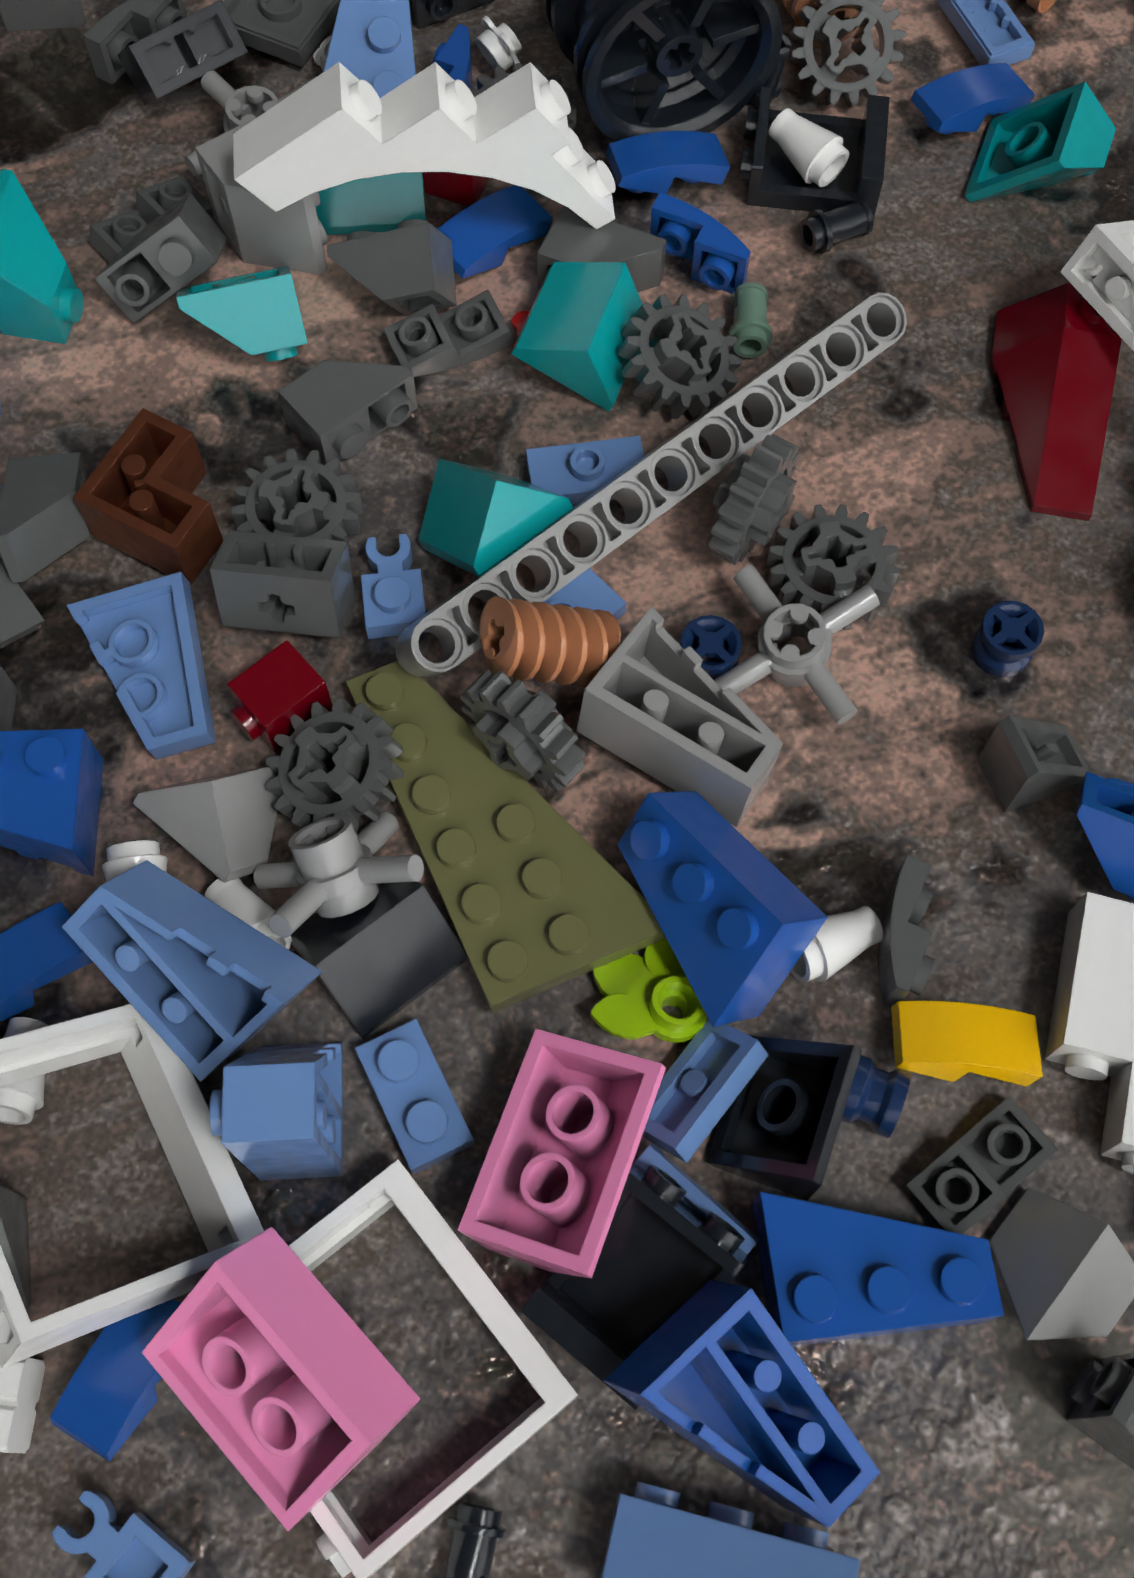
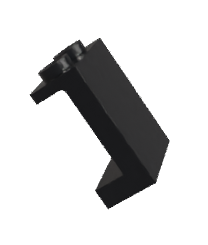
M761 86L758 107L748 106L744 140L754 141L753 148L743 147L739 181L749 182L747 205L807 212L820 209L823 212H827L863 199L869 204L874 219L884 180L890 97L868 95L863 119L795 112L797 115L843 138V146L849 151V158L838 176L827 186L819 187L814 182L807 184L778 143L769 136L771 124L782 111L770 109L772 87Z
M635 1165L630 1169L592 1278L553 1272L550 1278L536 1289L521 1309L524 1315L603 1383H605L603 1380L709 1280L731 1284L750 1258L748 1254L739 1248L745 1239L732 1225L711 1211L705 1218H702L681 1200L687 1193L686 1190L673 1177L655 1165H652L647 1172L639 1165ZM605 1383L610 1389H612L617 1395H619L632 1408L636 1410L639 1407L634 1402L629 1400L627 1397H625L617 1390H615L607 1383Z

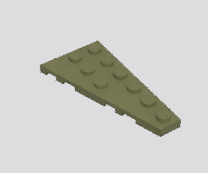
M395 661L346 681L355 707L362 702L377 716L380 715L394 729L391 737L403 747L404 752L391 761L404 770V777L389 780V784L393 793L397 796L396 800L492 1014L666 939L648 902L519 773L509 769L505 772L489 758L490 753L483 742L473 734L472 727L422 677H416L407 673L400 666L399 661Z

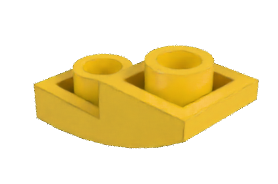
M898 1001L891 1007L895 1068L950 1082H955L971 1072L1025 1087L1043 1077L1035 1015L994 1006L948 1001Z

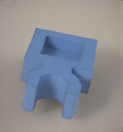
M399 534L400 548L392 556H383L378 552L375 537L367 539V559L371 570L374 572V574L361 575L365 626L368 639L399 636L407 626L426 613L421 568L409 570L412 565L413 556L411 543L406 534Z
M84 1491L79 1497L84 1506L90 1508L94 1514V1526L85 1537L79 1536L67 1524L57 1525L52 1532L54 1541L65 1552L71 1554L88 1553L96 1560L84 1578H184L196 1562L194 1558L141 1512L133 1513L121 1528L116 1523L117 1515L112 1501L105 1494L98 1491Z

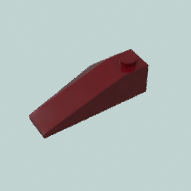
M1070 282L997 310L994 319L989 362L993 377L999 378L1004 396L1001 405L1006 421H1011L1018 448L1015 452V457L1030 511L1089 521L1093 513L1122 338Z

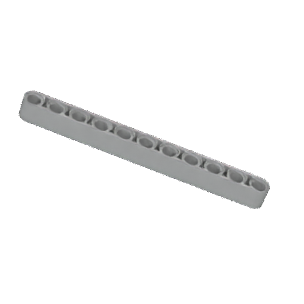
M876 293L834 318L576 504L571 511L407 626L399 634L395 645L396 657L400 666L407 673L416 677H431L459 665L482 648L479 639V625L470 618L468 613V603L471 597L481 599L485 604L487 600L495 596L507 598L508 600L513 598L521 599L530 603L547 600L734 462L741 454H745L764 440L766 435L772 434L898 341L904 334L907 326V317L903 305L896 297L889 293ZM867 321L871 325L873 332L870 330ZM826 348L831 353L833 357V362L829 359L826 352ZM784 377L791 382L793 394L787 389ZM742 406L750 412L753 425H750L745 420ZM699 436L708 442L711 449V457L706 456L699 446ZM655 466L666 474L668 479L667 490L657 483L654 471ZM611 498L617 500L624 509L625 519L623 523L618 522L611 514L609 507ZM565 530L572 532L578 538L580 543L579 557L571 555L566 550L563 543ZM518 563L528 566L534 574L535 586L532 592L525 590L516 578ZM423 631L434 634L441 644L442 653L436 663L424 658L419 650V638Z

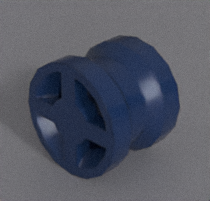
M1002 601L993 605L985 613L981 626L974 635L971 645L974 660L988 674L998 677H1012L1021 673L1030 663L1033 653L1042 642L1044 635L1042 619L1034 609L1024 603ZM1004 642L1015 643L1013 647L1001 645Z
M708 615L700 616L688 623L682 632L680 646L683 649L690 646L702 659L704 657L717 658L718 662L702 661L701 664L702 669L714 680L738 665L742 640L740 632L733 623L723 617Z
M861 1055L841 1121L846 1123L854 1120L863 1121L871 1125L875 1134L889 1138L903 1109L910 1085L911 1073L898 1068L891 1072H886L876 1068L871 1058Z

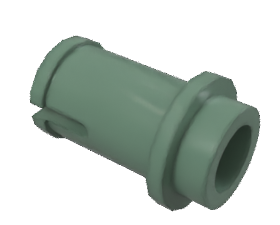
M744 283L736 288V292L733 291L732 294L734 321L729 329L728 336H736L738 342L733 346V349L738 356L756 358L766 352L767 347L773 340L772 328L767 324L768 291L759 283Z

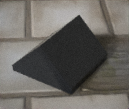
M419 882L377 883L379 893L365 907L345 916L335 918L321 917L316 913L290 935L292 942H290L291 947L298 956L323 971L316 979L363 1039L467 960L462 945L424 886Z
M751 1036L761 1043L768 1053V1057L721 1117L706 1162L715 1168L808 1201L822 1186L862 1050L855 1045Z

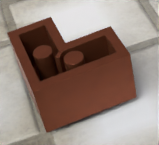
M144 408L141 409L73 497L93 537L168 575L182 572L190 582V586L224 541L210 502L192 494L207 474L193 432Z

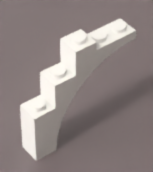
M338 62L233 133L234 180L275 212L312 193L356 179L400 172H452L494 178L534 190L568 207L595 229L615 220L612 193L615 192L616 185L609 168L603 161H595L583 149L576 133L568 127L567 115L570 114L571 107L561 85L553 79L548 81L531 62L476 97L473 96L463 81L452 79L434 62L381 98H379L370 83L363 79L359 80Z
M1087 892L1068 912L1045 1060L1064 1064L1065 1072L1078 1078L1105 1080L1107 1076L1111 1077L1100 1155L1122 1161L1121 1168L1131 1174H1134V903Z

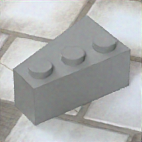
M651 606L585 688L577 732L677 792H698L730 824L737 827L768 783L783 743L730 687L723 690L702 669L703 659L690 646L686 649L680 646L662 627L664 618Z

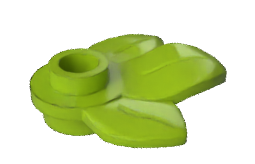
M667 938L646 947L643 957L629 954L592 970L594 982L605 998L594 1006L590 1017L603 1030L613 1036L634 1040L653 1034L664 1041L679 1043L694 1038L706 1022L707 1015ZM665 1006L676 1007L681 1011L683 1018H673L666 1014L662 1008Z

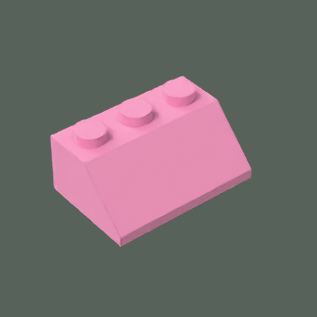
M535 1029L458 1231L487 1250L549 1272L592 1278L664 1076L665 1066L662 1063Z
M270 1227L216 1260L141 1352L287 1531L291 1530L421 1400L273 1227Z

